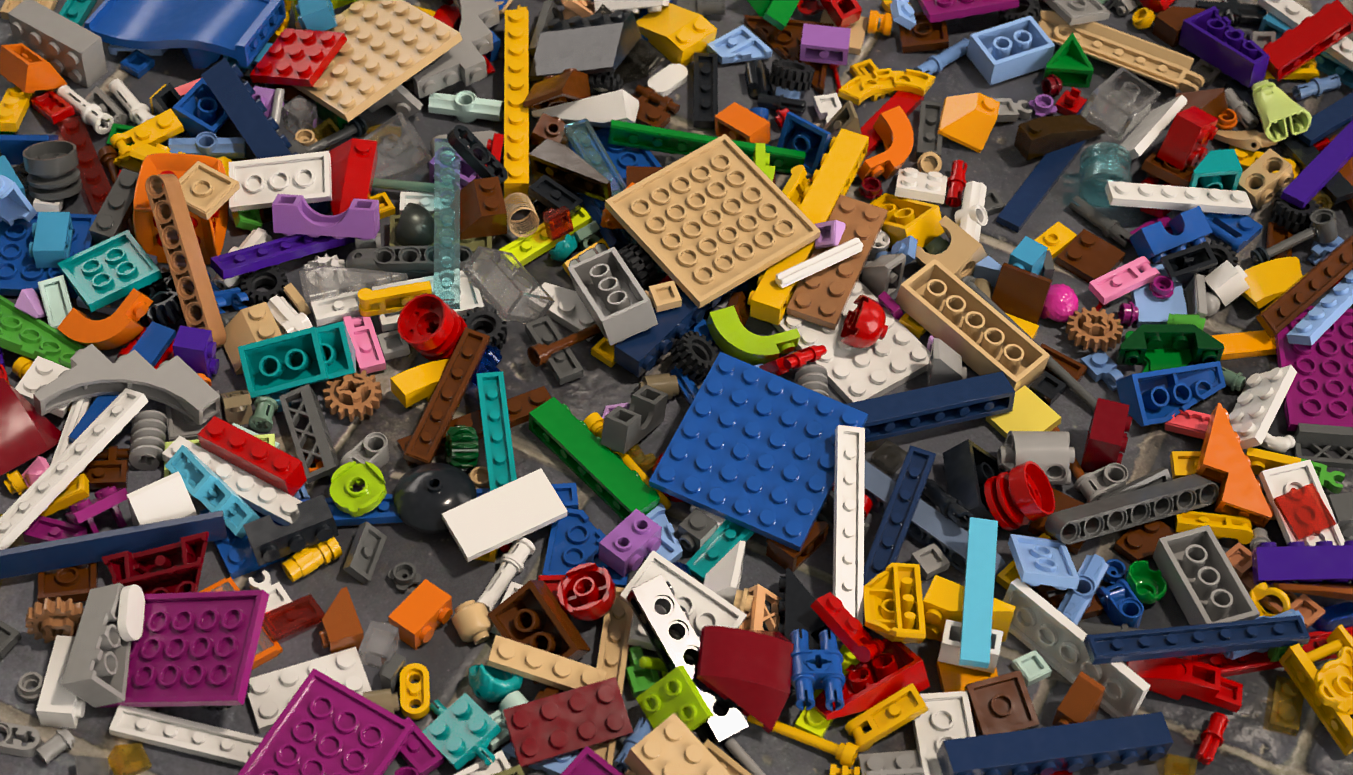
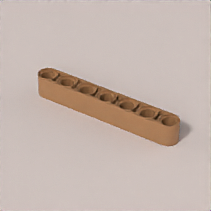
M173 174L151 175L146 180L145 189L187 327L211 330L213 342H216L217 348H220L226 342V332L180 181Z

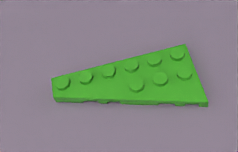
M0 295V347L34 360L37 356H40L71 369L70 358L76 351L86 347L68 338L39 318L35 319L16 309L13 302Z

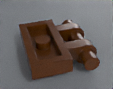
M638 85L635 89V93L641 96L640 98L633 96L639 101L635 124L664 128L671 119V114L667 112L671 111L676 114L680 109V105L673 102L672 98L668 96L663 97L655 93V90L650 87L645 88ZM650 102H653V103H655V104H657V105H659V106H658V107H655V106H653V105H651V104H649V103H650Z
M109 446V449H103L78 475L84 473L89 479V490L103 489L108 486H115L116 489L127 488L128 460L119 459H129L130 449Z

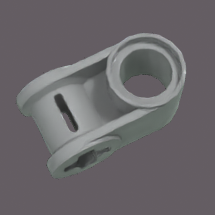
M380 432L368 434L358 445L343 456L339 467L348 462L356 461V464L370 462L381 469L390 459L387 437Z
M1111 463L1094 472L1082 475L1075 482L1074 488L1083 494L1087 500L1086 503L1097 501V498L1126 485L1128 470L1120 463Z

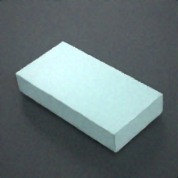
M64 275L38 282L48 323L56 330H58V326L73 308Z

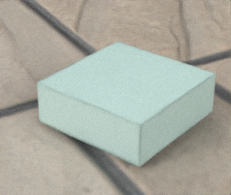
M1036 649L1014 659L1011 664L1015 671L1021 670L1026 687L1051 676L1052 673L1051 668Z

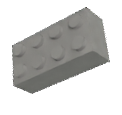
M24 0L8 13L14 44H24L48 61L59 74L61 73L70 78L74 83H79L89 88L108 72L102 39L97 34L34 0Z
M615 247L568 267L575 291L610 346L658 325L651 300Z
M1209 525L1159 538L1153 559L1159 570H1161L1165 581L1190 625L1254 620L1259 617L1260 613Z

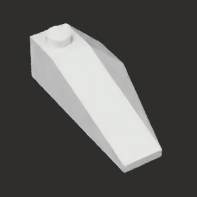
M621 89L532 111V116L539 120L542 113H545L551 117L562 119L565 124L610 128L611 120L635 123L639 101Z

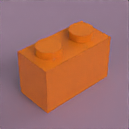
M736 102L714 116L715 134L719 137L726 134L731 140L767 144L771 141L770 122Z
M425 579L388 616L389 632L416 650L422 643H427L432 638L434 631L441 624L449 621L453 614L452 596Z

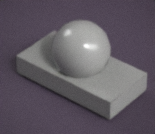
M1195 274L1185 288L1187 313L1200 315L1201 318L1211 317L1219 311L1220 300L1216 294L1206 292L1204 275Z

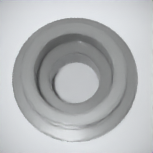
M28 672L21 676L17 684L19 696L27 701L39 699L45 678L36 672ZM36 686V688L28 690L30 687Z

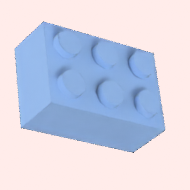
M1030 15L970 34L967 56L989 85H993L1045 68L1048 61L1053 57L1055 44Z

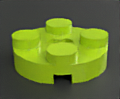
M356 461L348 462L340 466L331 478L330 495L333 503L338 509L349 513L353 517H360L364 513L375 509L387 494L381 470L370 462H365V464H356ZM354 484L359 486L365 485V487H362L363 490L359 492H353L352 486Z

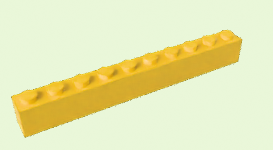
M505 10L504 167L508 177L504 181V199L515 192L526 194L529 197V109L523 106V102L529 94L528 10Z
M842 128L837 137L833 136L829 145V153H824L820 163V170H815L811 187H806L803 194V202L797 204V207L814 225L827 222L840 194L846 196L867 155L868 136ZM815 241L767 268L765 273H760L757 289L750 292L747 304L750 305V317L779 326L799 281L780 288L775 282L776 274L810 259L815 249Z

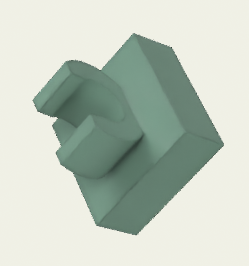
M596 221L589 223L572 234L575 236L577 244L580 243L581 251L589 247L588 241L594 244L600 240L595 235L600 230Z

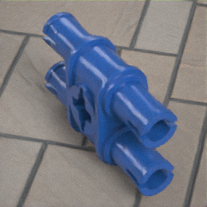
M799 629L792 631L790 639L794 647L790 655L792 657L791 685L796 689V707L803 710V701H805L806 710L812 709L815 706L813 689H825L826 708L833 711L832 702L835 701V711L844 707L842 687L846 680L842 672L843 655L838 651L837 636L830 630L831 638L828 639V630H824L819 633L821 650H809L808 632L802 629V638H799Z

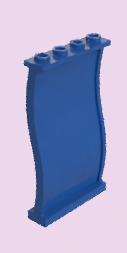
M104 0L86 20L84 28L100 36L102 42L115 46L143 50L168 48L201 49L234 58L238 61L239 66L248 67L284 21L286 11L284 0Z

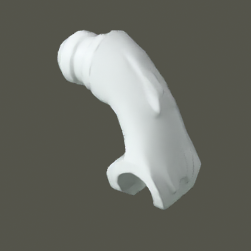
M1267 432L1260 446L1274 452L1286 453L1288 449L1295 446L1296 441L1291 435L1275 437Z

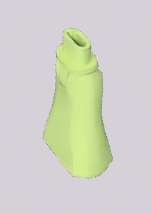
M1263 80L1252 85L1254 104L1268 139L1272 142L1286 139V137H1289L1287 127L1292 135H1298L1308 130L1312 120L1311 114L1287 96L1273 82Z

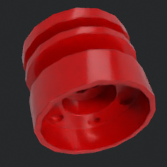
M427 293L410 300L401 310L398 318V332L401 338L429 361L450 359L465 327H467L464 319L441 298Z
M1027 461L1013 467L1010 472H1002L998 476L988 478L985 482L984 493L990 512L994 519L998 521V524L1007 531H1013L1020 526H1025L1030 520L1036 521L1051 515L1055 510V497L1051 484L1044 471L1033 461Z

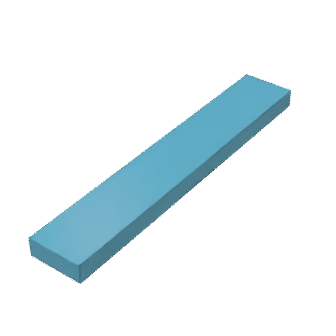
M974 517L969 519L959 665L988 668L990 664L998 521Z

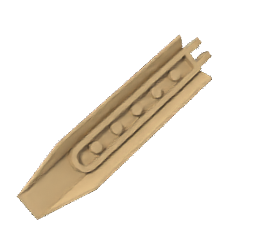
M1040 11L1041 22H1039V26L1054 44L1062 46L1073 33L1086 56L1174 89H1180L1182 93L1199 91V88L1205 82L1202 75L1190 71L1194 61L1192 57L1097 22L1070 26L1055 11Z

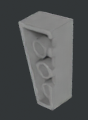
M121 583L90 589L61 682V686L94 708L125 702L131 641H124L117 629L119 597L122 588L125 587Z

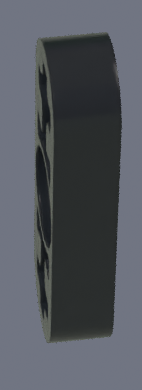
M457 125L448 133L447 140L451 147L481 178L498 176L500 185L507 179L508 173L505 167L467 127ZM473 152H476L481 157L482 161L478 160L474 156Z

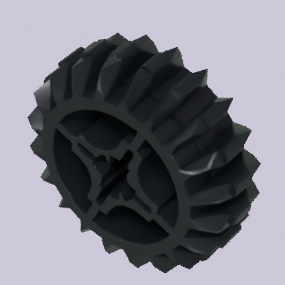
M163 267L161 269L163 278L138 289V291L153 300L147 313L139 320L146 327L152 321L168 327L170 323L176 324L177 320L185 319L170 268L166 269Z

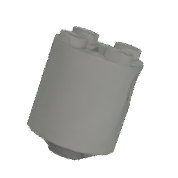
M1009 431L1006 441L998 448L997 464L999 468H1005V472H1010L1013 467L1027 461H1033L1044 471L1051 485H1070L1071 471L1069 465L1075 461L1074 447H1069L1070 434L1068 431Z

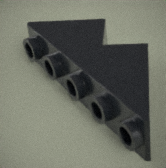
M787 568L785 576L779 577V593H784V599H779L778 616H783V623H778V632L791 641L790 634L792 631L799 629V638H802L801 630L804 629L809 634V650H821V647L818 645L820 643L819 633L828 630V637H830L831 629L810 607L815 601L813 596L793 572ZM792 685L790 695L796 693V689Z

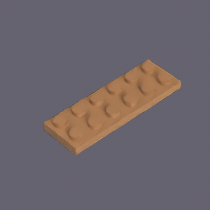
M840 194L828 221L838 220L846 223L838 245L853 238H859L863 243L862 251L801 279L787 306L786 314L832 330L836 329L885 222L888 210ZM836 246L814 249L811 258Z

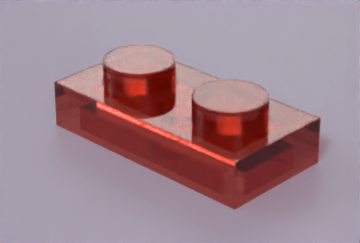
M309 594L266 612L262 627L271 640L276 642L322 622L325 613L313 596Z

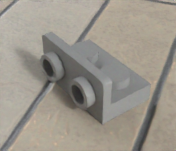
M916 750L858 754L857 762L858 767H860V775H924L923 767L919 766Z

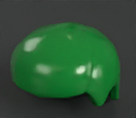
M1134 561L1128 567L1125 580L1130 585L1131 590L1141 603L1152 604L1159 602L1167 591V582L1163 578L1161 570L1152 571L1148 566V561Z

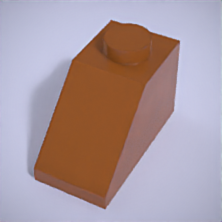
M341 588L322 618L323 631L319 632L323 649L328 647L330 654L356 647L357 650L365 648L364 632L348 588Z
M1081 671L1057 708L1052 724L1058 726L1093 721L1096 718L1106 687Z

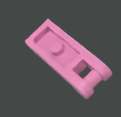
M1142 256L1090 281L1088 289L1105 305L1147 283L1153 282L1155 277L1161 276V273L1156 268H1152L1150 261L1145 256Z
M362 315L353 318L351 316L342 317L355 348L359 372L361 373L363 370H366L368 374L386 370V362L371 317H364Z

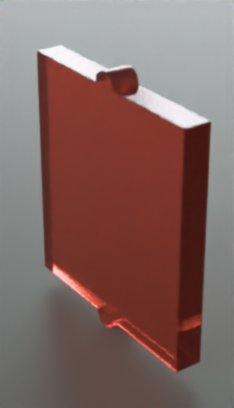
M1313 483L1298 489L1292 488L1289 493L1276 497L1273 500L1296 541L1312 535L1318 536L1321 531L1336 525Z

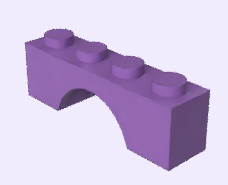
M277 194L272 203L273 233H282L285 236L304 234L309 237L332 236L335 239L353 237L365 241L375 239L380 229L379 200L354 198L350 207L338 215H324L316 212L307 204L303 195Z

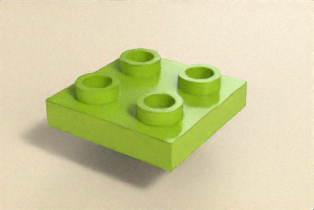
M684 666L676 667L636 697L653 729L673 713L677 715L691 732L714 716Z

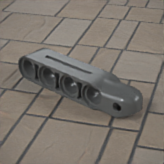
M463 245L363 248L352 251L346 258V269L349 274L357 277H376L384 281L411 280L473 268V252L469 247ZM360 254L361 257L355 258V255Z

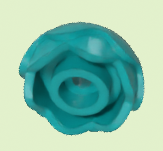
M567 234L565 239L558 242L555 248L549 251L550 258L560 262L567 259L577 249L575 236Z

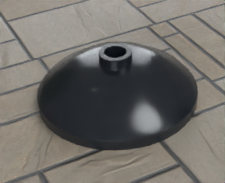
M428 463L411 469L401 477L395 487L393 500L397 515L409 527L425 533L448 532L449 529L442 519V513L477 498V492L472 479L463 470L445 463Z

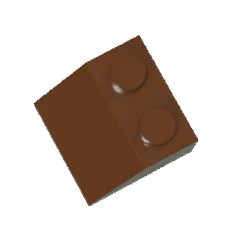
M575 68L565 69L563 74L544 77L543 81L535 83L523 102L524 108L539 110L591 97L588 74L579 72Z
M498 176L473 179L449 199L457 240L507 234V211Z

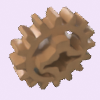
M1084 307L1081 313L1074 311V316L1068 317L1066 333L1068 334V340H1075L1074 345H1082L1085 351L1088 348H1092L1093 352H1097L1100 348L1107 352L1108 347L1114 349L1116 343L1120 344L1123 326L1120 325L1121 320L1114 319V313L1107 314L1106 309H1102L1099 312L1095 307H1092L1091 311Z
M356 370L354 374L334 378L333 382L326 381V389H323L325 407L330 408L331 415L338 413L339 420H342L345 416L349 417L350 422H353L356 416L360 420H364V414L367 413L372 416L373 408L379 409V401H382L380 382H376L375 375L367 377L366 370H363L360 374Z
M57 597L56 601L45 598L44 604L35 602L34 608L29 607L28 614H26L25 627L28 628L27 633L34 634L35 640L43 638L44 643H49L52 640L55 641L56 635L75 637L84 611L83 603L73 604L71 598L67 601H62L60 597Z

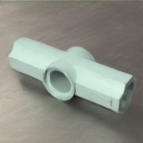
M461 91L456 95L433 93L429 97L428 111L429 113L456 116L463 123H471L476 119L502 121L504 101L476 98V95L471 91Z

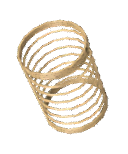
M515 192L508 195L504 202L508 210L507 225L510 231L518 237L531 236L539 227V217L531 199L523 193ZM512 197H515V198H524V199H516V200H524V201H516V202H513V203H512V204H514L513 206H511V205H509V204L506 203V202H507L510 198H512ZM518 210H530L524 219H510ZM528 218L532 220V224L526 229H523L525 228L522 227L524 225L514 224L523 222Z

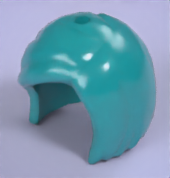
M473 665L469 668L468 680L473 693L477 698L487 702L500 703L508 694L519 690L523 683V677L488 665Z

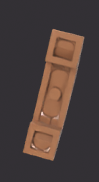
M1238 542L1225 554L1249 594L1250 590L1256 586L1253 581L1252 552ZM1283 591L1290 599V609L1299 610L1304 617L1306 629L1325 614L1326 610L1307 595L1302 594L1300 597H1297L1292 592ZM1267 595L1259 599V603L1273 614L1282 612L1283 603L1277 596Z

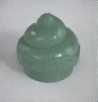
M939 235L924 248L929 254L937 255L947 250L949 241Z

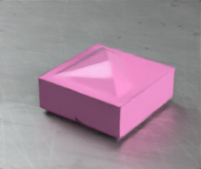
M38 456L22 474L28 488L50 467L46 458Z

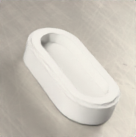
M670 64L650 77L647 87L654 89L655 93L663 97L667 96L686 83L688 70L681 64Z
M136 584L123 587L119 597L117 629L120 637L126 642L140 639L143 632L145 597L142 589Z

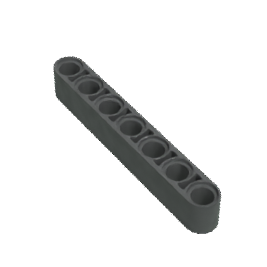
M1191 474L1054 512L1047 518L1045 530L1064 544H1074L1211 505L1219 496V487L1198 474Z

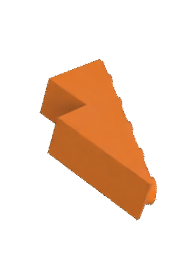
M1218 403L1210 415L1195 474L1221 483L1214 512L1247 517L1252 525L1264 528L1269 520L1273 518L1272 506L1266 502L1262 493V485L1253 474L1251 461L1241 448L1239 435L1233 430L1229 422L1227 410L1222 407L1221 403Z

